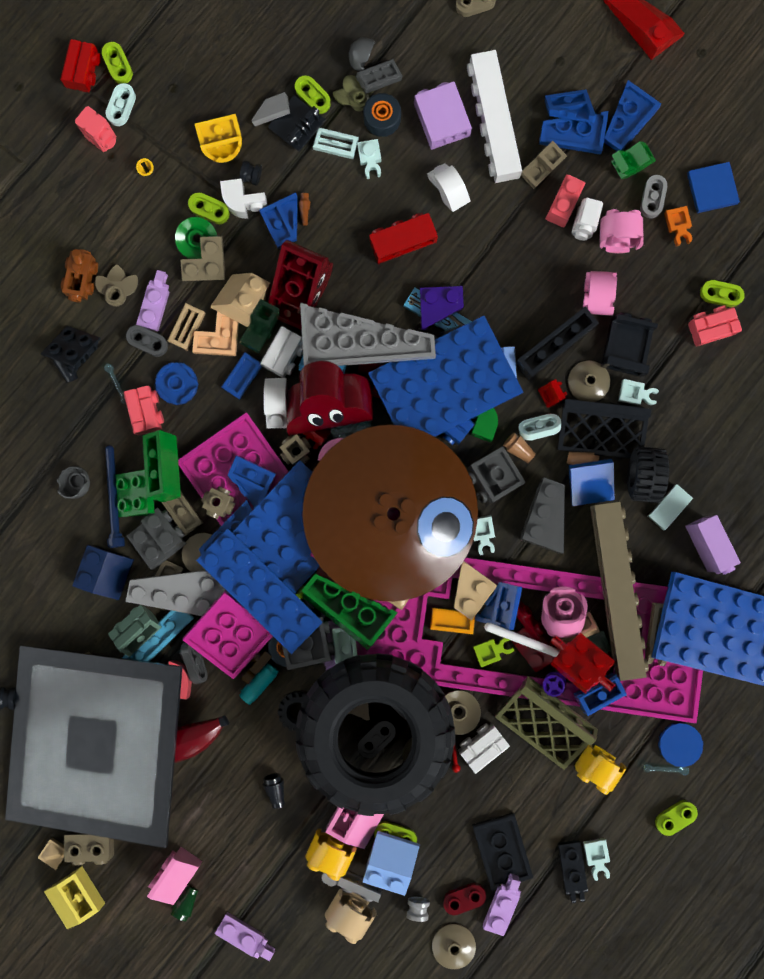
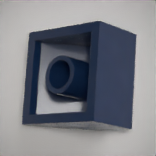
M87 545L72 586L93 594L120 600L134 559L95 545Z

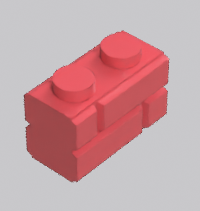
M89 106L85 107L75 119L76 125L85 138L102 152L111 149L116 143L117 136L104 117L97 114Z
M566 174L545 219L564 228L585 186V182Z
M726 305L714 309V313L707 315L706 312H701L693 316L694 319L688 323L696 347L736 335L742 331L734 307L727 309Z
M143 386L124 391L133 433L138 436L161 430L164 418L162 412L157 410L156 403L159 402L156 390H152L150 386Z

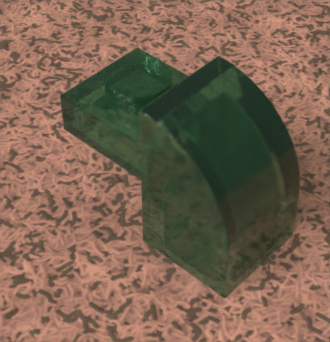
M260 299L250 315V324L240 339V344L259 353L267 339H270L277 325L279 308Z

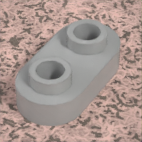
M660 175L651 176L644 186L640 210L643 216L647 218L657 217L664 206L667 181ZM653 185L658 188L657 191H654L652 189ZM647 206H652L654 211H650Z

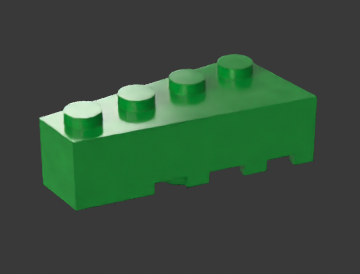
M317 574L310 579L300 593L301 597L367 650H369L398 613L381 606V604L361 597L356 592H349L340 585Z

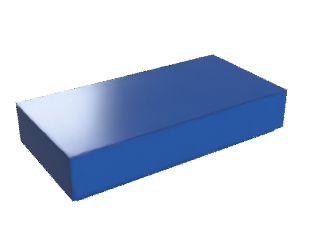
M244 352L221 388L240 400L261 369V362Z

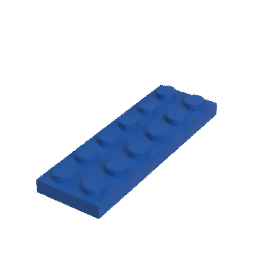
M229 529L196 560L291 654L323 622Z

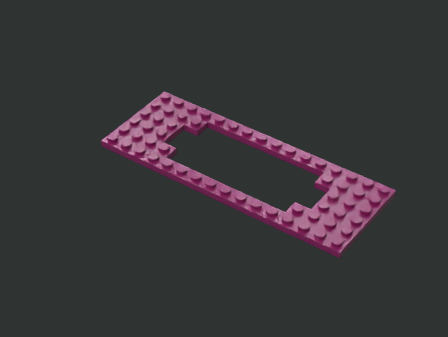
M472 558L464 559L466 563L495 584L504 582L522 588L548 592L556 587H571L575 589V592L580 595L582 594L584 597L604 600L601 577ZM461 567L436 589L419 597L409 599L402 610L390 602L384 601L381 606L398 612L369 650L356 641L357 655L381 653L410 661L422 668L439 686L512 696L527 677L524 675L442 664L440 662L443 642L422 639L428 596L449 599L452 578H459ZM635 582L633 589L634 593H637L639 605L636 606L637 615H640L642 620L640 636L644 638L646 650L652 603L664 604L668 587ZM654 658L652 664H648L647 678L620 681L627 695L600 710L697 724L703 670L667 661L665 666H659L658 659ZM529 676L543 687L545 678ZM566 682L563 693L556 696V698L566 705L579 706L573 693L580 689L572 682ZM522 694L518 697L528 699Z

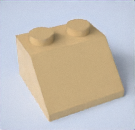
M253 273L233 274L212 303L211 308L249 327L269 297L270 282Z

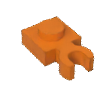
M687 206L666 210L664 214L669 233H676L674 238L675 245L679 246L681 244L680 237H684L686 243L690 244L692 235L687 229H690L692 224Z

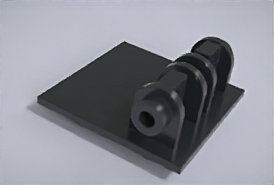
M294 95L289 100L290 114L274 119L268 128L300 152L326 119L319 114L320 111L315 106L309 107Z
M66 326L40 354L66 364L65 369L69 373L77 372L81 363L84 364L86 359H89L90 355L98 349V341L101 338Z

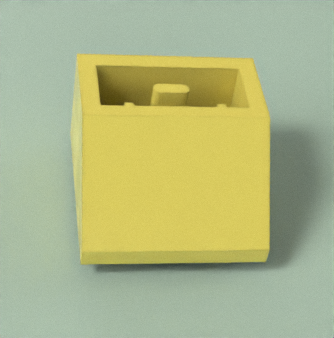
M83 866L44 891L67 929L81 924L99 912L105 904Z

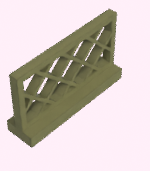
M529 676L526 677L521 687L495 715V718L563 770L588 745L591 746L597 739L598 729L558 698L547 695L543 687ZM521 694L529 699L530 705H518L517 698ZM519 710H531L532 719H520ZM534 710L545 711L547 718H536ZM506 711H516L517 719H508L503 714ZM548 723L549 732L537 731V724ZM552 723L562 724L565 731L553 732ZM521 724H533L534 732L526 733L522 730ZM550 737L552 746H543L539 743V738ZM554 737H566L567 745H555ZM569 737H579L583 742L580 745H570ZM556 751H568L569 757L563 761L556 755Z

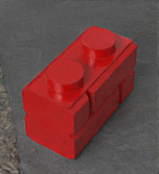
M70 40L60 79L66 88L90 92L91 86H94L96 82L95 67L99 66L101 55L96 46L92 43Z

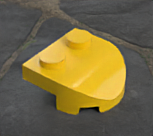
M236 114L195 123L200 147L205 156L219 163L228 162L237 156L242 146V136Z

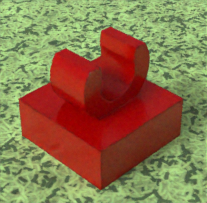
M556 379L538 389L547 408L564 400L567 392L563 393L560 388L562 382H557Z
M322 429L303 434L306 435L307 441L309 439L315 441L313 449H317L329 438L331 431Z

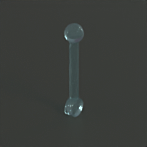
M106 364L104 369L110 374L121 396V403L126 404L124 393L113 372L114 367L111 364Z
M650 764L644 765V771L647 773L651 771L679 772L682 775H688L689 773L687 767L670 768L655 767Z

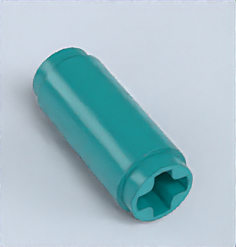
M267 662L251 682L246 684L239 694L241 699L249 705L255 702L276 678L279 670L270 662Z

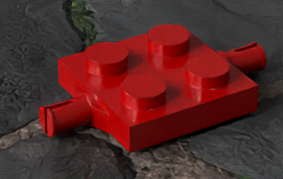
M579 633L568 643L563 642L557 635L551 640L550 643L560 650V653L552 660L551 665L586 694L593 686L599 683L609 692L615 687L616 684L605 677L607 671L614 665L615 660L582 633Z

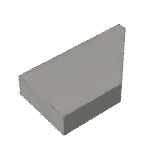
M284 92L265 99L252 118L254 126L290 114L286 93Z

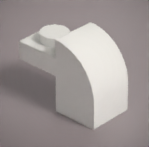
M444 163L427 173L429 180L439 189L443 203L452 212L471 202L462 178L452 165L449 167Z
M242 179L220 181L223 200L234 216L246 219L248 218L247 210L258 212L260 209L268 206L265 192L245 195Z
M287 378L265 379L264 415H266L267 428H287Z

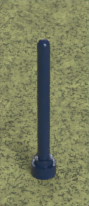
M108 445L105 448L111 534H109V539H107V548L125 547V538L122 537V533L119 530L114 448Z

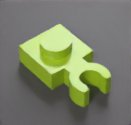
M503 637L498 644H495L494 639L473 646L480 667L500 661V653H512L514 651L513 648L504 649L503 644L509 641V639Z

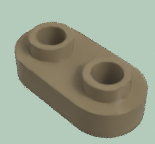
M456 0V11L463 17H469L491 10L495 6L496 0ZM469 1L470 4L466 5L463 2Z

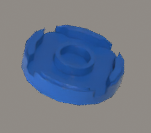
M168 363L156 375V392L160 398L169 404H185L197 393V376L184 363Z
M677 722L668 725L663 733L661 732L658 747L660 754L667 762L677 767H687L699 760L703 752V741L701 735L694 727L686 723Z

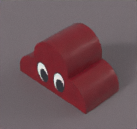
M286 240L281 246L266 314L302 330L300 303L316 308L333 269V263L329 261L328 257Z
M316 361L304 366L300 372V383L292 386L287 392V433L289 436L373 420L371 385L369 381L357 374H343L341 368L331 362Z

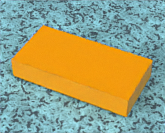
M432 608L430 629L473 634L475 617L471 621L457 610Z

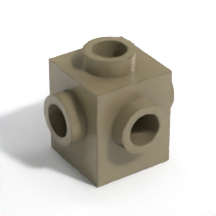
M297 434L295 436L290 435L282 441L283 445L280 446V449L283 453L280 456L287 465L292 463L295 466L299 460L305 464L310 460L308 456L311 455L309 449L312 446L305 437L300 439ZM295 448L301 450V453L297 456L293 455Z
M220 486L217 490L211 488L210 491H206L201 501L204 503L202 508L207 510L206 514L216 519L219 516L226 518L227 514L230 515L235 506V503H233L235 498L229 496L231 491ZM216 498L220 499L218 506L213 505Z

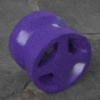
M556 671L548 673L543 681L544 692L552 697L561 695L566 686L565 677Z

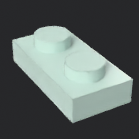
M341 628L331 629L335 651V665L347 658L357 656L356 640Z

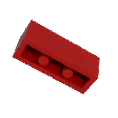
M423 213L415 214L408 221H396L391 227L375 229L369 235V242L378 264L434 244L438 239L429 213L424 215Z

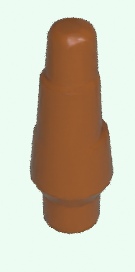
M300 193L299 208L303 226L308 225V210H310L311 203L309 193Z

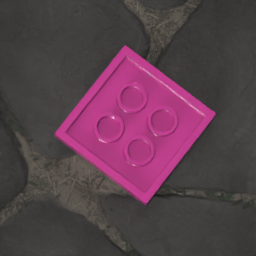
M225 590L185 634L183 641L234 679L273 636Z

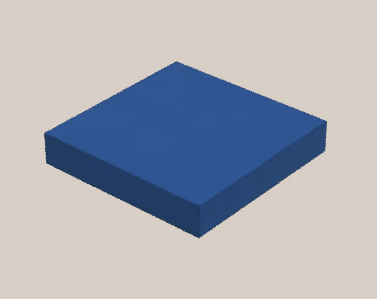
M730 162L688 171L687 176L697 213L737 205L740 202Z
M612 459L569 465L570 501L572 506L615 500L614 462Z

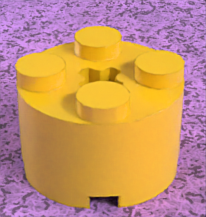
M588 745L574 765L575 770L578 772L577 776L586 783L589 781L597 785L596 788L605 795L614 790L627 768L622 762L620 765L616 764V757L597 745L594 747Z
M318 829L306 853L307 867L312 871L326 873L329 878L338 881L340 877L346 875L357 847L345 844Z

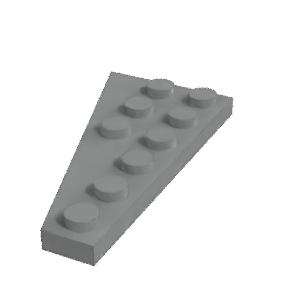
M300 303L304 366L316 361H327L337 366L436 359L435 341L432 334L411 329H401L394 327V325H385L374 322V320L345 313L339 314L327 311L324 308L319 307L318 309Z
M206 570L131 579L129 582L126 602L202 616L226 589Z

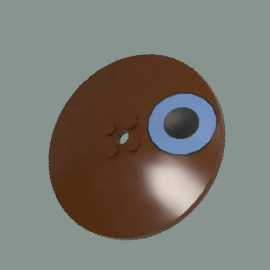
M380 425L357 431L345 437L320 459L307 483L303 499L302 519L309 549L319 566L333 581L349 592L353 591L360 594L361 597L393 602L424 595L446 582L456 572L472 546L477 527L478 507L475 489L467 469L446 444L436 437L412 427ZM392 507L397 508L399 511V516L396 520H390L387 516L388 510Z

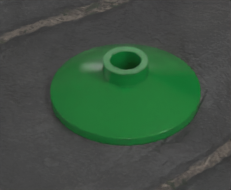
M201 217L185 219L179 224L175 233V243L178 250L189 259L202 258L201 243L194 240L195 234H199L201 237L217 236L214 226Z

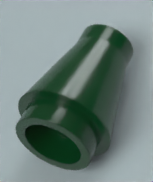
M187 885L174 905H172L170 914L186 922L188 917H191L199 890Z

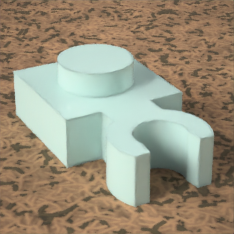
M378 139L357 142L361 166L367 165L365 168L366 178L370 179L369 172L371 170H375L377 176L380 177L381 169L376 164L381 162Z
M623 379L618 401L640 405L641 400H644L648 405H655L657 401L651 400L649 394H657L659 390L656 388L644 390L645 383Z
M492 516L478 517L474 541L480 540L478 552L480 555H483L482 548L487 545L490 547L491 553H494V545L489 541V538L495 537Z
M600 838L584 841L586 861L588 866L594 865L591 873L595 881L598 880L597 873L599 871H604L605 877L607 879L610 878L609 870L604 865V863L610 862L606 839Z

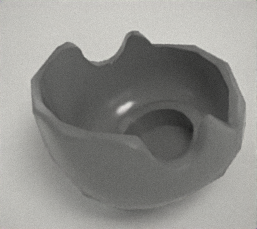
M360 37L352 43L349 50V61L354 70H364L365 62L370 57L375 40Z
M69 466L61 472L57 479L59 484L57 492L64 498L78 499L84 496L90 487V478L87 471L79 466Z

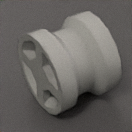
M409 897L408 905L410 907L409 911H407V919L416 922L427 921L429 916L427 908L430 905V901L423 897Z

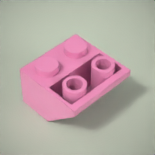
M337 807L327 824L326 833L345 844L365 849L384 814L363 816L358 815L355 811Z
M182 847L179 848L177 853L172 851L149 884L148 888L151 891L147 897L174 905L202 861Z

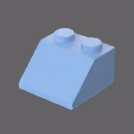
M377 831L366 863L363 883L405 896L420 844Z

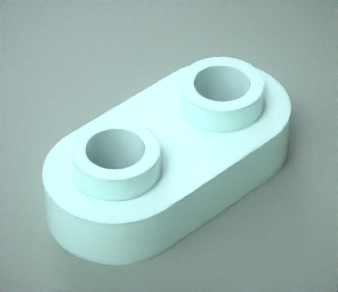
M125 83L117 85L106 109V117L114 126L124 125L133 108L136 94L130 85ZM124 95H129L127 99H122ZM117 114H121L120 118H115Z
M546 414L526 419L519 424V434L524 440L547 437L557 434L561 430V419L555 414Z

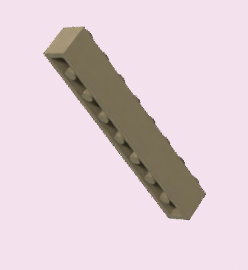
M621 502L590 506L612 658L615 660L614 672L620 681L647 678L646 672H648L649 667L647 659L643 656L645 641L643 636H640L639 628H642L641 616L637 615L636 606L639 605L637 593H634L633 589L635 574L630 569L632 554L631 550L627 549L626 542L629 540L628 529L624 528L623 519L626 518L625 508L621 506Z

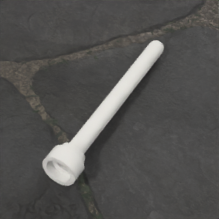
M486 623L484 626L488 632L553 657L560 653V650L495 624Z

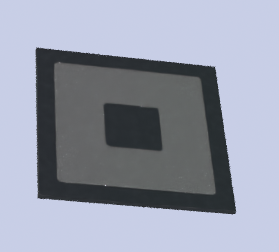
M21 645L19 648L5 820L166 848L168 846L183 666Z

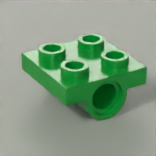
M145 470L117 474L118 517L145 516L155 513L154 500L146 498Z

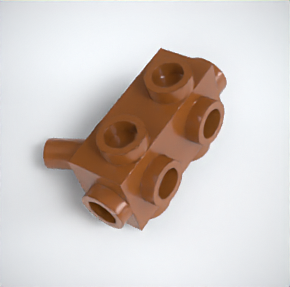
M75 249L70 251V256L66 258V275L62 278L61 290L62 293L68 296V300L81 303L82 299L88 300V295H92L94 292V283L91 281L92 276L98 272V262L91 255V252ZM78 285H81L80 291L76 290Z

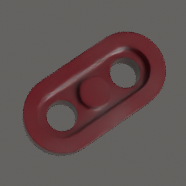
M470 883L451 890L443 898L444 909L450 915H459L484 904L486 893L482 885L478 883ZM477 893L479 897L475 900L472 899V894ZM457 901L458 906L452 907L450 905L451 902Z

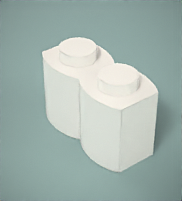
M590 198L582 200L572 228V235L576 239L585 241L593 236V232L597 230L601 215L602 201Z

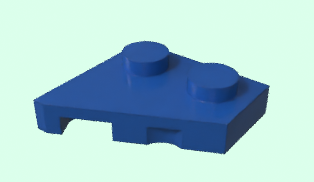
M586 89L545 96V105L549 116L595 123L596 114Z
M296 193L259 210L278 250L281 249L282 244L286 240L291 242L297 241L298 197Z
M236 455L228 477L239 487L240 492L244 497H247L254 506L253 508H255L267 496L277 473Z
M499 582L493 595L485 602L486 607L481 614L476 615L475 620L514 630L522 587Z

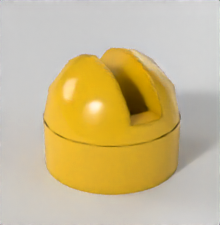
M143 158L137 162L136 169L142 176H149L152 174L154 166L149 159ZM145 162L146 166L149 169V172L147 173L141 165V163Z

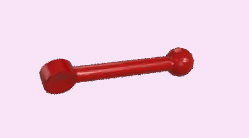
M454 745L452 753L454 765L452 770L457 773L460 771V766L457 761L456 745Z

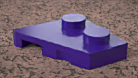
M463 286L420 288L422 330H426L429 326L446 319L449 315L455 314L464 308Z

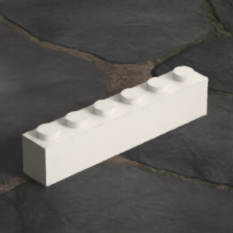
M496 50L472 54L470 63L467 64L468 76H472L473 79L471 84L472 95L477 97L476 113L478 117L481 116L482 120L480 132L481 136H485L486 144H484L485 155L490 157L491 164L488 165L489 174L491 177L494 176L495 183L519 179L522 167Z

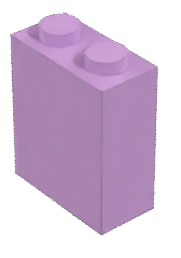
M444 82L439 84L437 88L431 90L424 89L415 95L414 106L431 150L470 136L472 127L455 82Z
M717 515L702 517L685 526L707 572L723 573L724 575L734 571V566L741 563Z

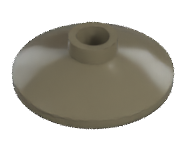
M583 361L574 366L570 371L568 388L571 394L580 401L597 402L607 394L610 388V376L606 368H602L600 363ZM588 377H592L594 379L593 384H589L587 382Z
M456 690L449 692L445 697L452 712L455 734L469 733L477 726L480 720V705L476 698L466 691ZM458 707L461 708L462 713L455 715L454 710Z
M448 924L436 932L432 941V951L437 962L443 967L460 969L468 965L473 959L476 943L473 934L465 926ZM457 946L459 949L457 952H452L450 950L451 947Z

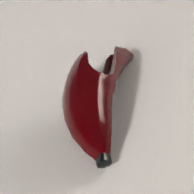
M224 715L219 718L185 724L182 727L178 726L174 763L195 757L206 750L218 737L223 726L229 725L227 717Z

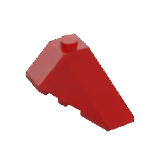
M603 0L651 60L685 34L670 16L645 0Z

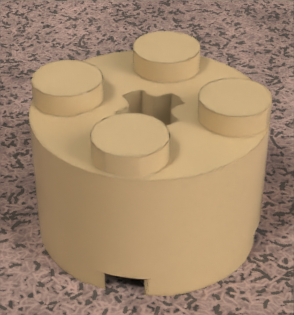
M339 889L325 912L327 920L325 926L330 931L343 935L348 942L356 944L358 940L363 938L377 913L374 907L372 910L368 907L369 901L364 900L361 895L354 892L345 893L342 889Z

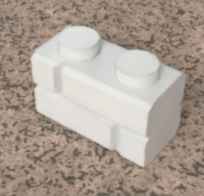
M281 326L260 363L262 367L282 378H285L287 374L291 375L296 365L293 363L297 356L301 357L303 354L302 337Z
M485 723L476 731L478 734L472 739L468 737L459 744L461 747L458 749L460 755L475 774L510 747L492 723L489 726Z

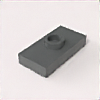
M393 59L356 73V78L365 94L399 82L403 77Z

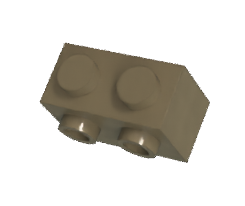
M72 831L64 835V862H72V865H83L85 862H94L95 865L106 864L114 856V839Z

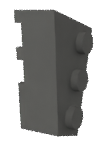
M547 478L540 479L519 540L558 554H564V484Z

